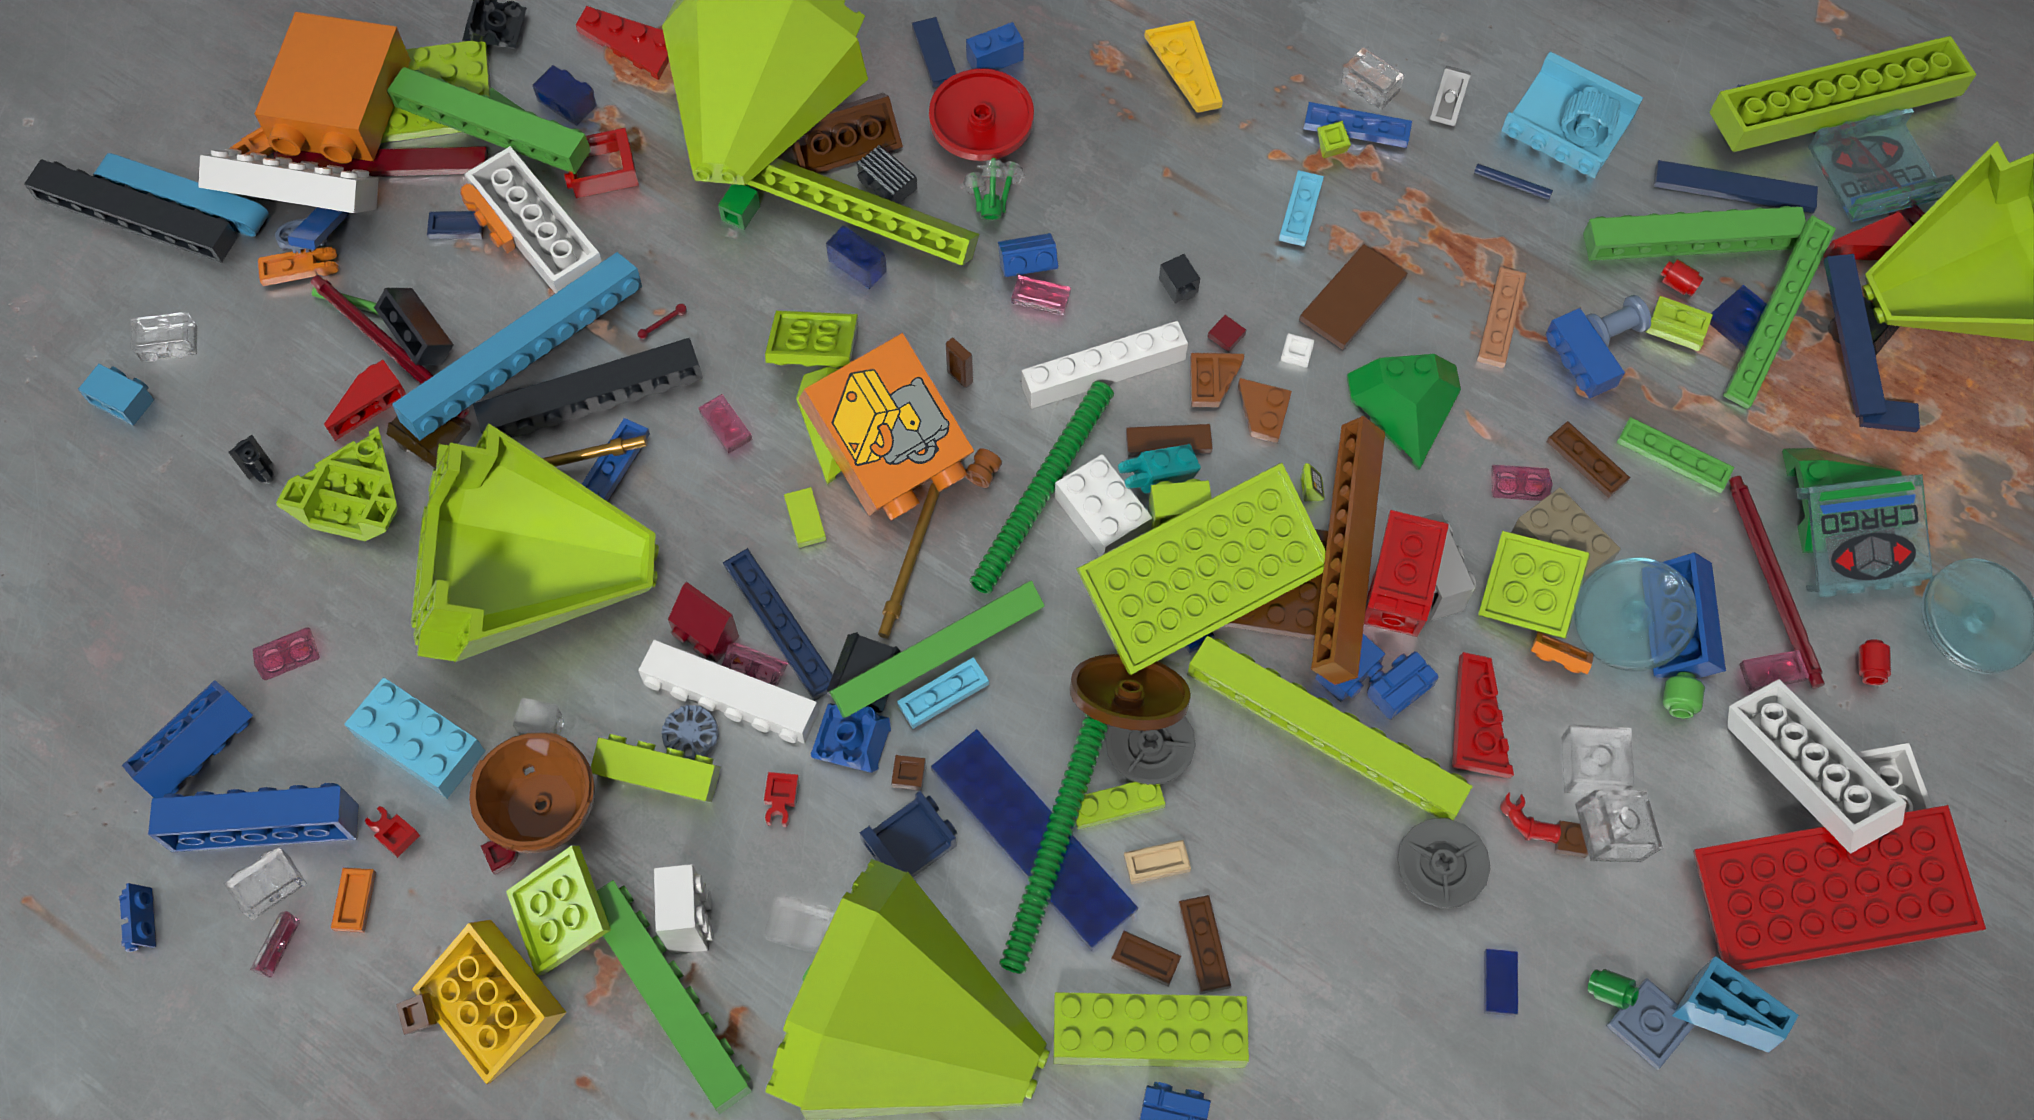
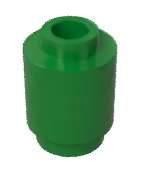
M1596 969L1593 971L1588 982V993L1594 995V998L1623 1010H1626L1630 1005L1634 1006L1637 1002L1639 988L1636 987V981L1632 978L1607 969L1602 971Z

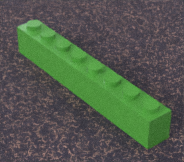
M403 67L387 89L394 106L498 146L504 148L511 146L517 153L562 170L573 172V174H576L591 151L586 135L579 129H570L562 126L557 121L543 119L530 111L524 112L516 109L511 104L497 102L487 95H478L470 92L465 87L451 85L441 78L435 79L427 76L419 70Z
M1790 206L1770 209L1759 207L1753 210L1730 209L1717 212L1706 210L1699 213L1677 212L1663 215L1653 213L1646 216L1624 215L1610 218L1600 216L1589 219L1583 236L1589 261L1794 249L1806 224L1803 207Z
M614 880L597 890L611 931L603 936L720 1115L752 1092L747 1085L752 1079L742 1064L736 1067L730 1059L735 1053L725 1037L719 1041L713 1033L717 1025L709 1013L701 1014L696 1007V1004L701 1001L692 987L689 986L684 989L679 981L684 975L675 961L667 963L662 954L667 949L657 935L651 938L646 931L650 923L641 910L635 913L629 905L634 899L625 885L618 888Z

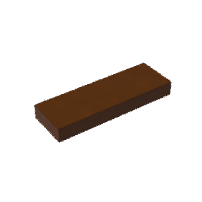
M1569 421L1549 436L1546 441L1608 498L1615 494L1631 478Z
M1210 424L1126 427L1128 457H1138L1141 452L1187 444L1191 445L1195 454L1212 453Z
M1206 895L1179 901L1178 905L1199 993L1204 994L1231 988L1210 896Z

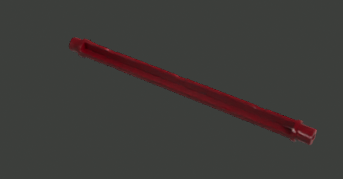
M319 275L312 278L310 283L316 288V292L328 300L419 383L422 384L433 377L422 365H415L400 345L395 343L391 337L355 305L350 303L328 280H324ZM466 408L458 416L465 418L469 414L470 409Z
M1741 476L1732 477L1729 479L1732 488L1731 494L1743 519L1747 534L1765 579H1767L1769 589L1791 644H1793L1795 654L1804 677L1809 680L1812 689L1825 685L1821 675L1823 671L1809 642V637L1749 488L1744 484Z

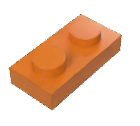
M1537 632L1531 649L1540 659L1561 663L1564 668L1573 673L1582 672L1588 674L1593 663L1594 654L1541 632Z

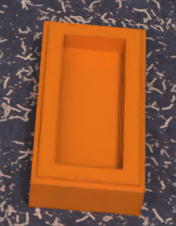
M342 869L331 924L333 931L365 933L376 877L374 869Z

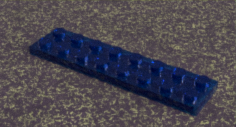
M976 729L931 766V770L1028 879L1029 876L1033 875L1031 868L1036 866L1034 860L1039 858L1037 851L1042 849L1040 842L1045 840L1043 834L1045 831H1048L1046 825L1048 822H1051L1049 816L1053 812L979 730ZM1072 835L1068 837L1070 843L1068 846H1065L1067 852L1062 855L1064 861L1059 864L1061 869L1060 872L1056 873L1058 878L1057 881L1053 882L1055 887L1054 890L1050 891L1052 894L1051 899L1047 901L1092 951L1138 911V907Z

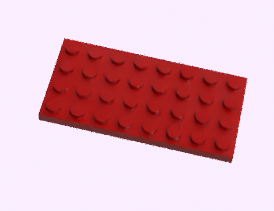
M1948 805L1905 812L1903 825L1851 854L1825 827L1694 849L1693 851L1720 958L1737 972L1986 930Z

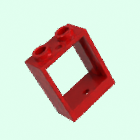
M626 128L586 136L591 149L586 158L620 151L623 169L579 178L578 171L576 174L570 171L569 173H564L567 188H573L576 199L639 186Z

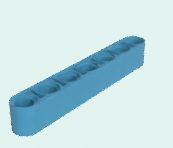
M107 153L93 174V177H104L119 186L128 185L137 192L143 194L151 193L167 202L175 201L184 208L190 210L198 209L214 218L222 217L231 223L232 229L235 232L251 237L256 236L269 215L267 209L257 202L228 192L199 188L198 182L112 153Z

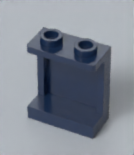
M921 791L915 794V799L874 829L869 825L859 832L861 842L875 860L903 872H909L912 877L957 846L955 835L958 833L948 819L943 821L938 815L939 807L930 795L925 798Z

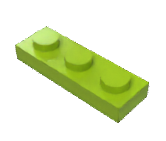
M1132 782L1085 794L1084 801L1080 802L1082 808L1077 811L1079 816L1078 819H1075L1077 830L1165 808L1166 803L1160 784L1147 785Z

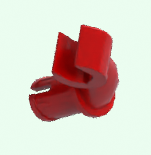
M1509 792L1501 802L1500 807L1502 812L1509 816L1511 823L1524 836L1525 840L1530 841L1532 838L1557 844L1561 835L1560 824L1537 821L1531 816L1526 817L1522 811L1526 803L1523 795H1520L1515 805L1510 801Z

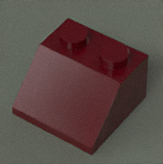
M686 581L668 617L672 629L671 634L681 643L687 641L693 645V650L703 659L707 660L709 657L717 663L739 638L733 615Z

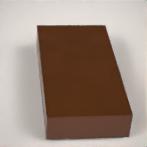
M952 337L946 342L947 372L963 387L967 388L973 383L972 354Z
M1123 931L1111 961L1169 987L1181 955L1127 931Z

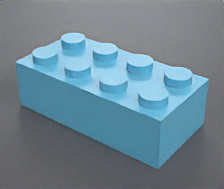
M384 677L344 724L354 737L446 799L449 798L485 752V749L475 737Z

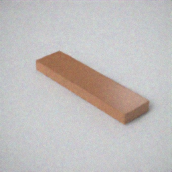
M1503 267L1499 268L1477 362L1504 368L1527 273Z

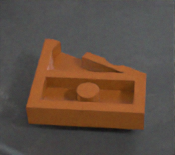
M1191 353V407H1219L1244 362V354Z
M1240 378L1238 390L1241 391L1245 416L1248 418L1250 436L1278 443L1292 391Z

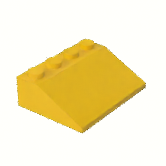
M492 920L468 923L412 988L417 996L425 993L430 994L436 1021L486 1084L491 1083L543 1039L567 1013Z

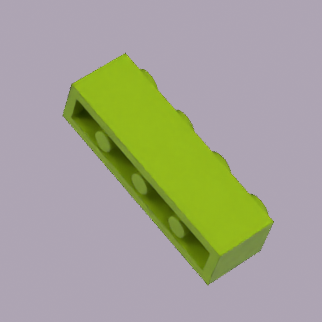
M609 734L608 739L598 737L591 763L592 774L702 801H713L721 766L712 765L713 758L696 754L695 760L683 758L684 751L668 747L666 753L655 751V744L638 741L637 746L626 744V737Z

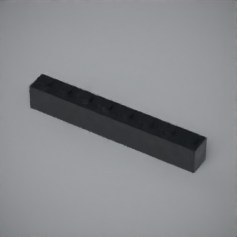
M41 159L24 183L36 200L220 263L223 262L238 238L232 229L231 223L222 217L214 218L198 209L190 210L184 208L175 201L167 202L151 193L143 194L137 192L128 185H116L104 177L96 178L83 170L77 169L75 171L69 169L57 161L52 163Z
M689 337L473 403V407L482 434L489 423L512 438L518 435L531 434L535 430L547 426H557L561 422L573 418H583L589 413L599 410H609L618 404L628 401H638L644 396L654 393H664L673 387L690 385L699 379H703Z

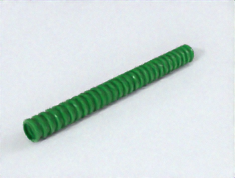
M1095 381L1092 383L1091 388L1088 389L1087 395L1083 397V401L1079 404V408L1075 410V415L1066 424L1062 435L1058 437V442L1053 445V449L1050 450L1049 455L1045 458V462L1041 464L1040 469L1036 472V476L1033 477L1032 483L1028 485L1027 490L1023 493V497L1019 499V504L1014 507L1010 518L1006 520V525L1002 526L1001 532L997 534V539L992 542L993 547H989L988 554H985L983 557L984 561L979 563V568L975 569L974 575L970 577L969 581L976 590L986 594L992 593L993 587L998 583L997 579L1002 577V572L1007 569L1006 565L1010 564L1011 558L1016 554L1015 551L1019 550L1020 544L1025 539L1024 537L1028 535V529H1032L1033 522L1037 521V515L1042 513L1041 508H1045L1046 502L1050 500L1051 494L1055 492V483L1064 477L1068 467L1072 464V460L1076 458V453H1079L1081 446L1088 439L1089 433L1092 432L1093 426L1097 424L1098 419L1101 418L1102 413L1106 410V406L1109 405L1110 399L1114 397L1113 390L1107 384Z
M1085 714L1086 718L1082 721L1083 727L1079 730L1080 735L1076 738L1077 744L1073 747L1074 752L1070 756L1072 761H1069L1067 764L1069 770H1065L1064 773L1066 778L1062 779L1061 782L1063 787H1060L1058 790L1060 796H1057L1055 799L1057 804L1053 805L1052 811L1054 813L1049 816L1051 822H1048L1046 825L1048 831H1045L1043 834L1045 840L1040 842L1042 849L1037 851L1039 858H1035L1034 864L1036 866L1031 868L1033 875L1028 877L1030 884L1025 886L1026 894H1023L1021 897L1023 903H1020L1018 906L1020 912H1017L1015 915L1017 921L1012 923L1014 930L1009 932L1011 939L1007 940L1005 944L1008 948L1003 950L1002 955L1004 958L999 961L1002 968L1013 973H1026L1027 968L1025 964L1029 963L1030 958L1028 955L1033 952L1031 945L1036 943L1034 936L1039 934L1037 928L1041 927V918L1045 917L1046 912L1044 909L1048 908L1049 903L1047 900L1051 899L1052 894L1050 891L1054 890L1055 885L1053 882L1057 881L1058 876L1056 873L1060 872L1061 869L1059 864L1064 861L1062 855L1067 852L1065 846H1068L1070 843L1068 837H1071L1073 834L1071 828H1075L1076 822L1074 820L1078 819L1079 816L1077 811L1082 808L1080 802H1083L1085 799L1084 793H1087L1088 790L1086 785L1090 784L1091 781L1089 776L1093 775L1094 770L1092 768L1097 763L1095 759L1099 757L1100 753L1098 751L1102 749L1101 742L1105 740L1104 734L1108 731L1107 724L1099 722Z

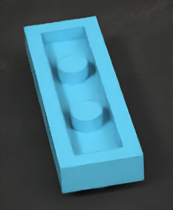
M1298 170L1279 241L1305 247L1324 176Z
M973 657L898 700L897 705L912 729L988 686L989 680Z

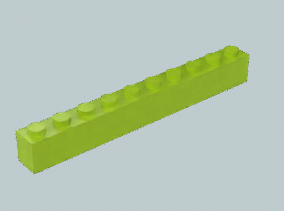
M778 158L747 183L750 186L962 266L973 259L980 235Z
M1207 636L1189 664L1187 675L1438 819L1448 818L1454 820L1473 787L1461 775L1456 773L1450 774L1440 768V765L1433 759L1420 757L1413 753V750L1408 745L1390 740L1380 729L1375 727L1369 728L1362 724L1355 715L1348 712L1343 713L1334 708L1333 704L1322 697L1316 698L1309 694L1302 685L1295 682L1290 683L1281 678V675L1274 669H1265L1256 664L1255 660L1249 655L1233 651L1221 639H1212Z

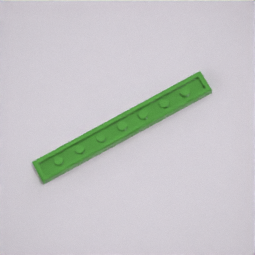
M1813 215L1807 220L1723 394L1724 397L1746 409L1752 406L1834 235L1835 227Z
M1032 580L829 692L842 717L846 718L1036 612L1045 605Z

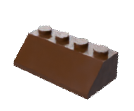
M880 93L837 106L791 145V149L799 167L820 173L859 161L866 154H869L870 151H873L874 148H877L878 145H881L887 151L901 148L903 145L890 98L887 94Z

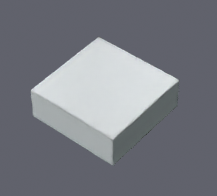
M1288 333L1281 361L1307 368L1315 340Z

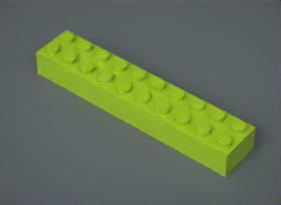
M1947 36L1720 91L1709 113L1731 150L1737 152L1961 96L1977 74L1953 38Z

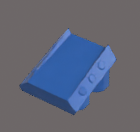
M828 703L811 752V757L872 773L879 769L878 763L888 732L891 731L889 717L878 715L871 707H864L843 718L837 705Z

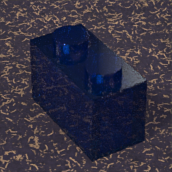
M554 65L532 85L538 102L576 126L597 106L594 90L586 82L581 83L565 69L561 70Z
M844 225L826 242L828 261L868 289L887 272L885 253Z

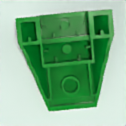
M1814 448L1783 449L1782 453L1787 476H1797L1805 518L1797 527L1802 553L1827 552L1825 537L1847 533L1842 532V529L1855 527L1854 516H1846L1845 521H1850V524L1842 525L1841 513L1856 512L1859 521L1858 530L1863 529L1862 520L1866 519L1861 511H1865L1869 518H1874V509H1877L1879 526H1882L1880 509L1884 508L1885 516L1894 515V507H1897L1899 524L1891 526L1894 530L1908 526L1902 525V521L1912 520L1910 509L1900 510V506H1907L1909 504L1823 514L1820 508L1821 505L1906 495V491L1819 501L1821 492L1902 483L1904 481L1901 471ZM1836 514L1838 516L1839 532L1823 534L1821 517ZM1834 518L1825 519L1827 531L1836 529ZM1895 519L1885 520V523L1895 522ZM1875 521L1866 522L1865 525H1875Z

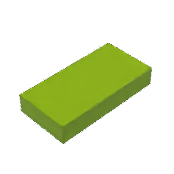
M809 487L784 494L798 547L801 548L826 541L812 488Z

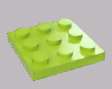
M776 311L765 351V363H774L776 365L801 364L807 367L824 365L834 368H841L849 364L857 331L858 314Z
M1502 531L1478 615L1566 639L1591 554Z
M571 845L506 891L536 975H545L611 931L580 846Z

